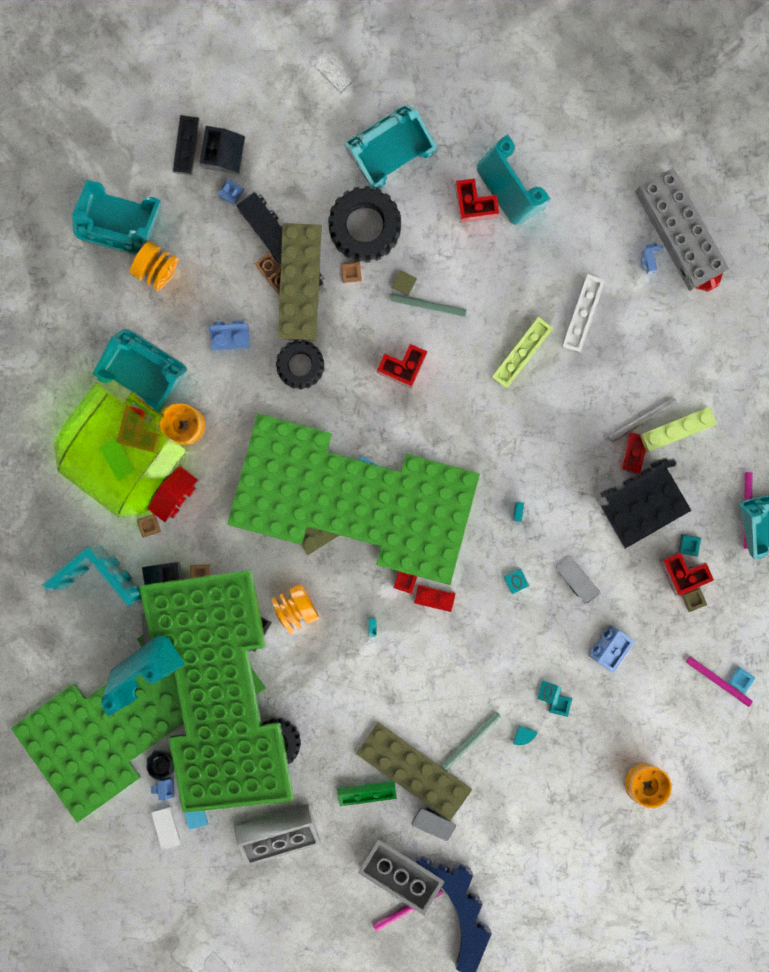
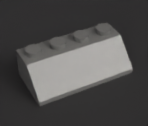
M308 804L234 826L237 846L247 866L321 844Z
M379 839L358 872L423 915H425L445 882Z

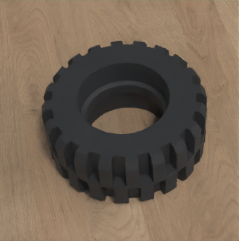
M358 186L354 187V190L350 192L349 190L345 191L342 197H338L335 200V205L330 210L328 225L331 240L335 244L336 249L342 252L348 259L352 258L356 262L365 261V263H370L371 260H380L382 256H387L391 249L395 248L398 238H400L401 214L398 211L397 204L391 200L390 195L382 193L381 189L378 188L375 190L371 189V186H365V188L361 189ZM370 208L380 214L383 221V229L376 239L362 242L354 239L349 234L347 220L355 210Z

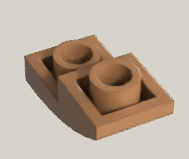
M268 252L254 264L277 294H280L281 266L271 253Z

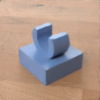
M227 178L218 196L235 206L244 188Z
M174 778L159 780L156 786H151V794H158V800L174 798Z

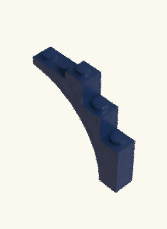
M416 857L414 862L445 881L442 889L449 896L456 909L461 930L460 951L455 964L456 970L460 972H476L492 933L487 924L483 922L475 923L483 904L482 900H479L480 897L473 893L466 894L474 876L473 872L470 871L471 868L464 864H460V866L455 864L453 870L450 871V867L444 864H439L438 866L433 864L432 860L427 857Z

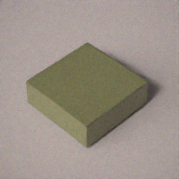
M400 270L391 288L409 296L417 278Z
M700 587L682 594L688 612L707 606Z

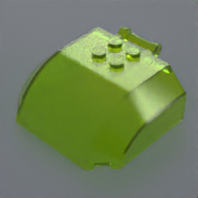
M97 382L94 383L69 416L54 442L57 472L117 517L145 514L159 487L183 465L191 452L156 428L163 419L164 414L160 411L157 412L141 400L137 393L132 391L123 403ZM134 403L153 418L152 422L149 423L133 411L130 406Z

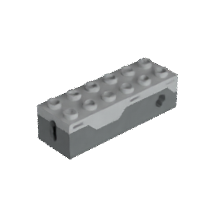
M671 168L640 185L635 193L688 290L698 289L709 292L718 287L723 273L729 267L675 169Z

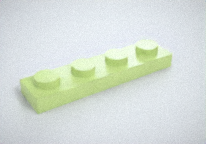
M538 317L491 378L507 389L553 330V327Z
M708 407L641 434L640 437L648 453L717 425L711 408Z

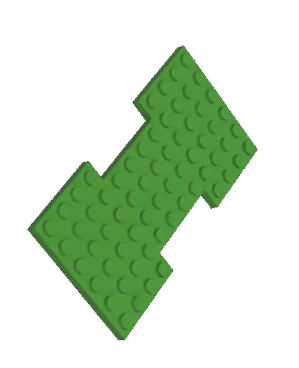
M257 414L227 525L302 545L306 527L380 546L377 566L451 585L480 474L405 454L401 472L327 452L332 433Z
M252 569L140 586L150 641L160 635L167 637L185 662V665L174 671L186 734L169 737L183 813L292 801L294 795L280 723L261 724L248 650L266 647Z
M141 635L137 638V641L141 646H144V637ZM251 667L257 695L266 687ZM174 672L156 683L147 682L141 674L137 676L135 680L139 686L135 689L134 694L138 699L109 717L101 705L106 685L85 698L74 683L11 728L77 823L140 779L141 776L130 761L184 723Z

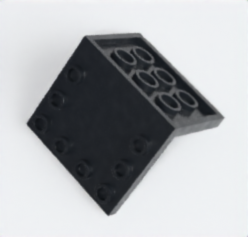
M665 457L658 459L650 464L651 468L648 467L639 472L640 474L628 478L618 487H611L600 493L601 496L596 499L624 549L692 511L667 469L677 465L674 458L668 459Z

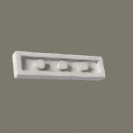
M586 275L562 345L563 348L581 353L605 280Z

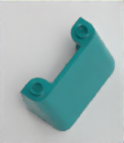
M409 104L399 107L344 144L372 189L383 187L386 184L387 175L417 156L428 158L437 149L417 109Z
M507 134L479 160L477 172L491 194L497 195L498 204L508 220L514 225H520L544 210L551 198L542 187L535 186L528 191L525 189L506 160L515 150L514 142L509 134Z
M86 180L72 213L73 233L80 240L137 255L143 245L152 238L161 200L154 197H145L141 204L107 195L105 188L100 182Z
M122 329L109 340L92 375L96 376L102 383L115 380L145 400L143 403L145 410L157 416L184 377L187 367L135 332Z
M769 495L744 500L739 504L748 551L753 559H762L769 553Z
M160 635L153 638L110 671L101 700V705L108 717L138 699L134 694L135 689L139 686L135 680L137 676L141 674L147 682L156 683L185 665V662L167 637Z

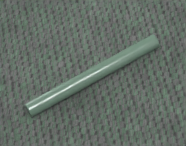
M393 293L391 296V301L464 317L467 309Z
M495 712L441 766L447 771L501 716Z

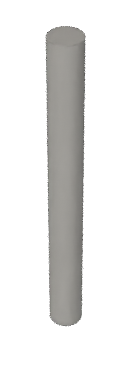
M672 397L609 435V440L613 443L676 405V399Z

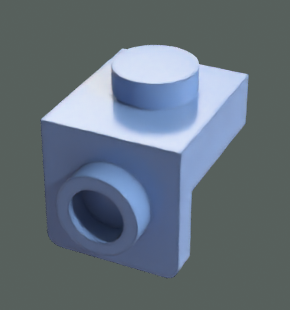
M657 243L650 244L641 252L643 257L641 259V266L643 270H646L647 274L654 273L657 270L653 253L661 252L664 249L663 245L657 246Z

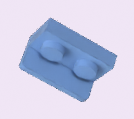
M232 321V324L225 325V322H214L213 326H209L212 351L250 348L249 326L244 321Z
M609 625L598 643L592 648L589 657L614 673L635 641L617 628Z

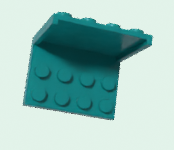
M88 546L42 584L47 591L67 589L75 583L74 578L82 577L90 570L88 567L93 564L127 606L142 602L140 586H135L132 583V576L126 570L122 571L118 566L120 565L118 559L114 555L110 556L102 546Z

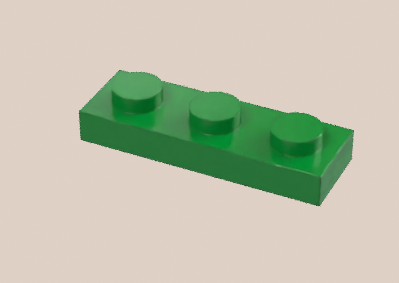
M395 781L337 789L340 807L397 799Z

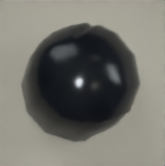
M153 751L147 758L146 769L149 776L155 780H165L170 777L174 771L172 755L167 751Z

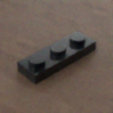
M180 115L173 173L193 174L200 122L199 117Z

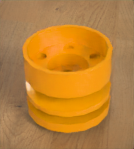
M149 240L136 255L129 274L139 281L144 280L148 276L146 285L149 287L153 285V289L159 292L172 278L179 258L175 255L170 257L171 253L168 251L160 256L162 248Z
M182 403L172 404L165 409L160 418V430L170 442L186 446L192 445L200 441L205 434V417L201 411L193 406ZM183 422H188V423H187V426H188L187 429L183 428V427H184V425L182 424Z
M301 583L289 589L290 599H287L283 593L280 594L283 603H280L276 597L271 599L278 620L290 634L295 632L292 623L298 629L302 628L299 619L303 618L307 624L319 619V615Z
M642 763L635 765L628 771L625 777L624 786L628 796L646 808L662 806L671 795L672 784L666 772L651 764ZM644 781L649 785L647 788L644 787Z

